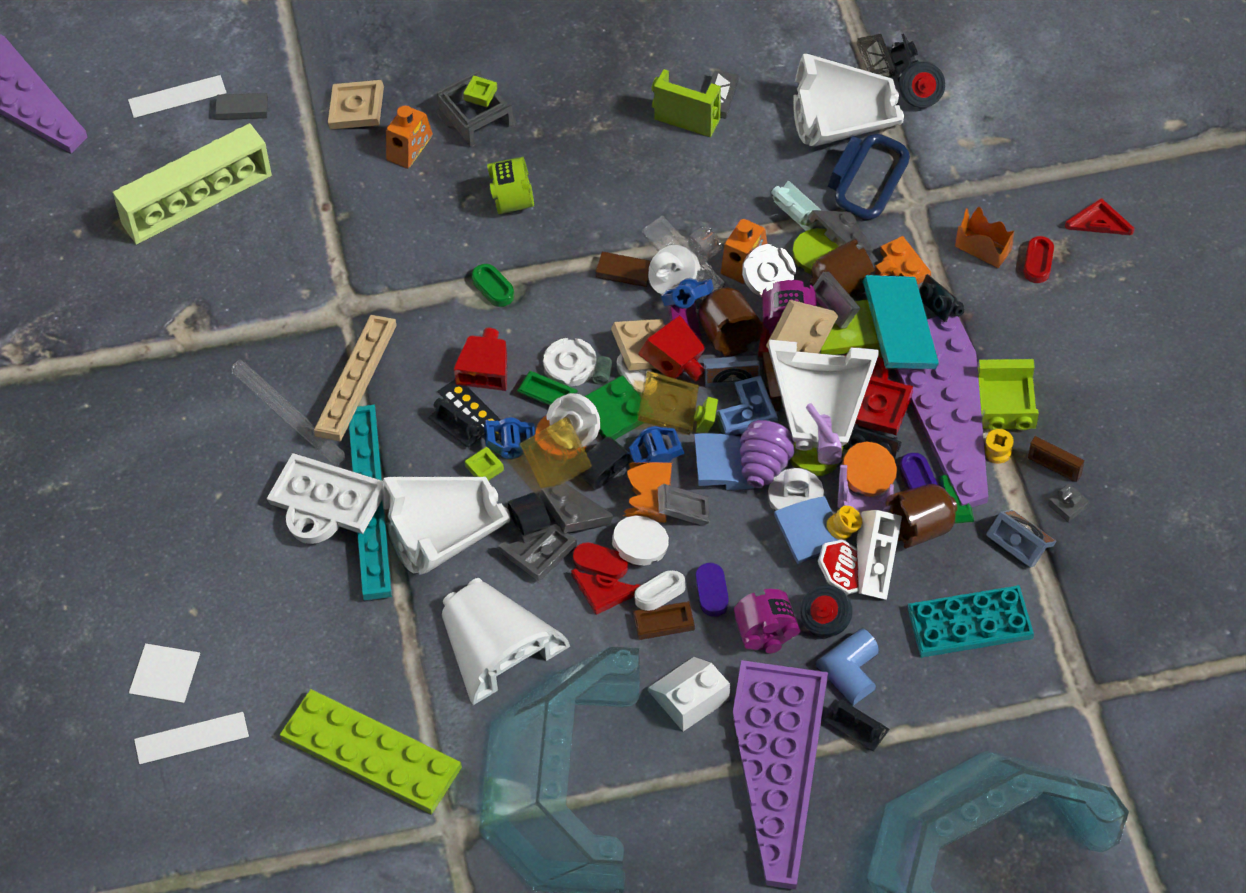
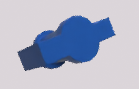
M686 278L676 288L666 290L661 295L664 306L676 305L684 309L691 307L698 298L710 294L714 287L711 279L698 282L696 279Z
M505 418L500 421L486 420L484 424L486 447L500 454L503 458L515 459L535 448L536 435L534 423L520 422L516 418ZM494 432L500 434L501 445L495 442ZM519 433H525L526 446L524 447L521 445Z
M648 427L640 433L638 438L629 447L634 462L669 463L673 458L685 454L674 428ZM662 435H669L672 448L666 449ZM643 443L648 453V457L642 459L639 450Z

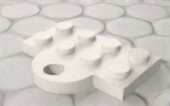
M292 453L267 500L271 505L288 510L286 523L297 540L303 543L314 544L330 538L339 527L363 534L382 500L383 481ZM310 523L314 524L312 530L306 533L302 532L304 526Z

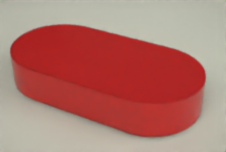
M1036 236L1028 242L1023 273L1030 282L1042 283L1050 276L1054 244L1049 238Z
M589 542L579 544L574 549L573 561L575 566L581 571L615 579L624 577L628 571V561L619 556V551Z

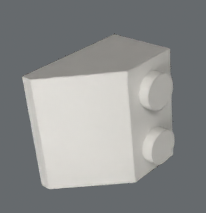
M693 657L648 687V691L679 728L685 731L729 701L730 683L712 663Z

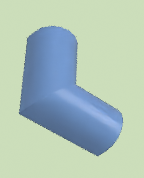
M761 376L735 382V389L741 405L717 411L721 434L736 436L743 434L747 430L748 425L757 420L778 423V417Z
M861 628L816 661L815 666L821 672H828V680L853 706L876 688L875 683L859 667L878 654L877 642L867 630Z

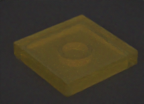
M647 371L644 377L638 421L664 428H674L676 432L690 435L693 429L699 385Z
M567 417L520 443L540 488L561 485L592 467L575 429Z

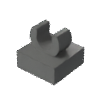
M1067 484L1049 499L1048 506L1069 523L1088 507L1089 500L1070 484Z

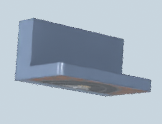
M757 355L703 359L705 387L735 385V382L760 376V363L757 360Z
M1014 510L1000 512L986 534L1029 567H1034L1045 549L1053 547L1056 543V540Z

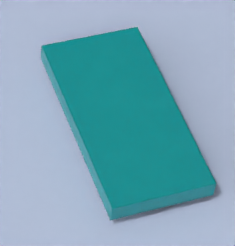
M866 275L863 279V284L885 368L936 369L939 361L916 278Z
M1020 585L909 603L907 608L921 658L1031 640L1034 637Z

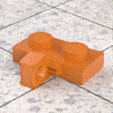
M904 236L880 247V253L884 258L881 263L875 265V275L915 277L917 285L924 281L926 274L931 276L929 268Z

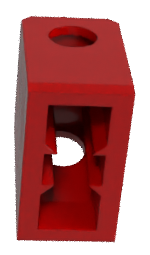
M680 315L650 336L638 353L640 357L669 379L674 380L686 372L696 382L705 373V368L698 362V359L705 350L704 345Z
M485 328L482 337L469 336L454 367L456 385L507 390V345L504 339H498L499 332L496 329Z

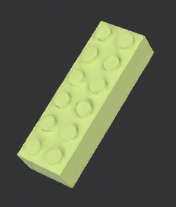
M249 123L113 191L121 224L137 245L272 176L266 144Z

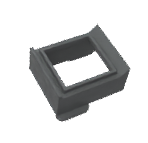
M480 69L437 91L439 108L436 110V114L448 128L455 127L470 146L475 145V130L500 117L508 126L516 124L512 105H508L497 91L490 101L492 108L469 120L455 105L464 100L463 93L473 75L485 79Z

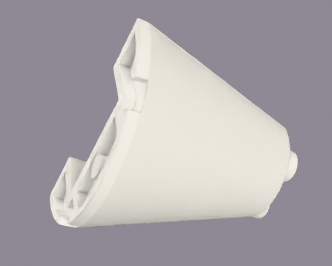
M810 54L802 55L795 82L800 84L797 88L798 95H794V117L798 135L804 144L819 146L849 138L852 135L857 136L903 123L904 114L900 110V106L896 105L899 93L895 89L893 79Z
M769 340V353L796 448L799 450H811L812 447L818 448V425L806 409L809 403H812L820 415L826 414L831 418L832 433L838 434L841 446L847 444L878 357V350L851 347L846 356L796 352L797 342Z
M386 477L383 479V509H389L388 518L390 522L386 523L388 533L398 557L412 573L419 572L420 575L428 573L510 522L508 509L503 507L502 503L497 504L498 493L490 485L486 477Z
M480 578L473 579L466 587L457 593L452 592L448 594L443 600L445 607L442 611V618L467 693L473 705L498 691L496 676L539 650L542 657L547 661L570 647L568 640L562 633L489 584L483 582Z

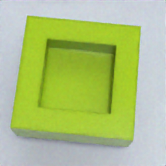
M473 75L463 93L464 100L488 107L497 91V82Z
M707 397L702 406H697L694 414V421L697 422L695 433H708L715 421L718 399Z
M488 447L465 460V467L474 477H486L488 481L504 471L502 462Z

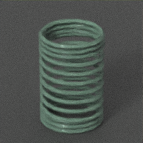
M600 356L597 358L593 375L594 382L598 384L608 383L612 367V360L609 357Z

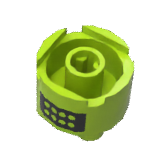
M524 157L487 164L490 179L494 178L493 183H490V189L493 199L498 198L495 200L498 214L534 207L532 186L529 183V173Z

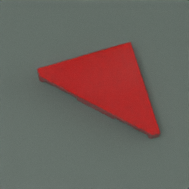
M1102 198L1065 222L1067 230L1132 235L1135 229Z
M577 569L571 570V576L596 615L635 597L636 589L641 586L640 584L631 585L619 582L618 579L599 574L594 576L579 572Z

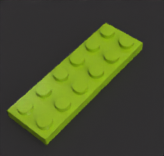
M310 689L280 733L282 741L431 815L462 768L460 761Z

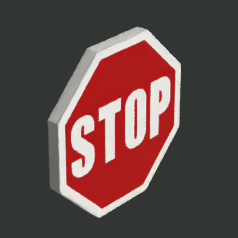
M844 540L823 544L818 563L828 584L841 589L846 595L859 592L857 548Z

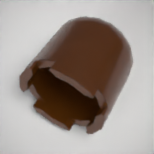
M853 239L818 257L812 264L811 274L813 279L809 280L811 286H814L823 272H830L852 298L865 292L863 279L866 275H871L870 273L875 270L864 247L858 249L856 247L858 241Z
M729 287L716 289L708 294L700 304L698 310L700 323L713 347L721 351L724 356H734L747 351L746 346L754 339L756 341L760 339L763 332V324L738 290Z
M927 484L889 495L885 502L886 506H890L891 514L902 516L897 542L903 541L905 549L950 532L955 523L957 503L943 487L936 484Z

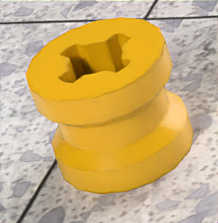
M1004 429L990 431L986 436L985 457L995 464L1005 463L1012 454L1013 437Z
M849 505L841 507L837 513L830 516L827 520L829 533L838 540H846L862 526L860 513Z

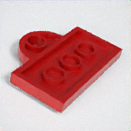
M879 356L877 357L855 424L897 435L913 394V386L888 380V368H885L884 361Z

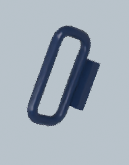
M871 134L863 141L852 135L831 174L827 186L836 191L835 200L839 207L859 218L874 219L879 217L909 164V151L902 143L882 134ZM880 144L897 152L900 158L874 207L865 209L848 201L845 198V194L871 146Z

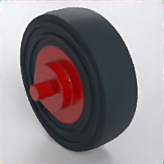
M916 62L909 65L901 74L899 90L903 99L908 104L919 108L930 107L943 96L945 78L936 65L929 62Z
M831 585L817 586L811 589L802 600L800 606L801 619L805 627L813 634L820 637H833L843 632L849 625L852 618V604L849 597L841 589Z

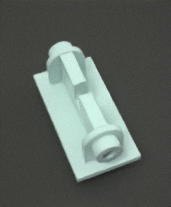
M787 181L784 187L776 186L772 190L771 194L773 195L774 202L805 231L814 227L816 222L812 223L808 216L812 210L821 209L790 181Z

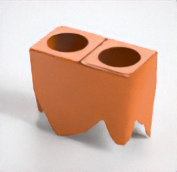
M980 206L977 207L969 219L968 209L966 208L961 226H958L955 247L999 268L1012 251L1014 231L1008 232L1001 221L989 223ZM995 247L1000 248L1002 253L999 254Z
M629 463L631 469L627 471V475L634 487L632 491L637 496L629 499V503L634 508L626 509L624 511L626 514L623 516H644L657 522L666 523L667 515L659 513L658 487L662 484H671L672 463Z

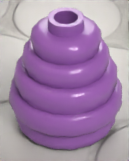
M767 420L753 421L748 425L747 430H745L740 438L742 475L747 479V484L755 488H762L763 485L771 484L774 477L780 474L781 470L787 466L788 461L794 455V441L791 431L775 422Z

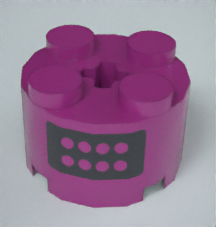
M784 280L772 283L773 288L768 291L767 288L763 289V324L769 330L770 336L777 326L789 300L816 306V291L813 286L810 285L809 289L803 286V281Z
M764 589L765 595L757 597L755 593H751L741 599L734 607L735 620L746 649L765 650L769 654L775 653L782 648V644L800 633L786 592L780 589Z

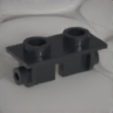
M901 34L903 42L893 43L890 49L894 65L896 66L898 82L901 74L909 65L919 62L915 59L918 51L914 42H909L904 34Z
M926 274L919 289L922 303L944 322H947L949 316L959 317L963 315V303L956 301L957 298L929 274Z
M446 398L435 400L433 406L436 409L429 416V419L469 448L484 434V427Z
M855 424L849 441L843 445V449L849 450L857 443L862 442L878 443L886 448L895 460L902 442L897 440L898 437L892 438L880 433L876 434L874 431L858 427V424Z
M835 699L830 706L832 711L824 720V722L873 752L890 730L843 699Z

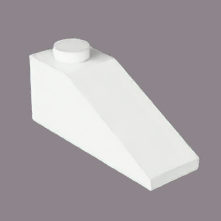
M880 510L862 511V526L857 534L859 594L887 600L902 516Z

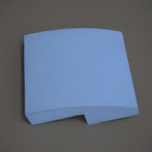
M713 433L695 434L699 486L726 484V490L754 489V487L747 484V479L742 475L741 437Z
M825 496L802 501L776 510L774 513L797 564L819 556L823 544L838 540L827 529V520L833 513Z

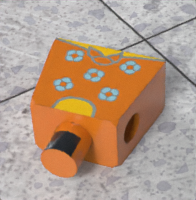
M409 106L398 108L397 115L386 130L387 161L407 169L411 167L433 136L427 115L424 112Z
M746 219L739 221L724 245L721 267L722 275L745 284L742 275L743 263L746 256L755 248L767 244L766 229Z

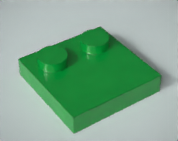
M623 375L584 396L594 404L600 417L599 434L603 438L612 437L616 440L653 418V411Z

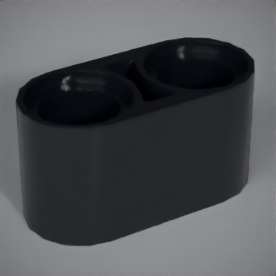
M606 437L577 462L574 471L594 489H599L626 467L631 459V453L612 437Z
M534 492L507 502L512 520L523 536L551 526L545 506Z

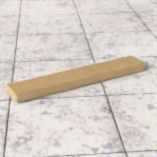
M370 315L314 428L315 437L336 441L342 440L397 326L396 319Z

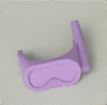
M809 403L806 409L818 425V461L826 465L837 464L842 460V446L838 434L832 433L831 418L826 414L820 415L812 403Z
M847 465L840 466L838 508L849 505L855 508L860 515L862 511L871 510L889 512L890 506H886L885 502L887 497L893 494V484H890L889 490L880 496L865 497L857 495L848 488Z

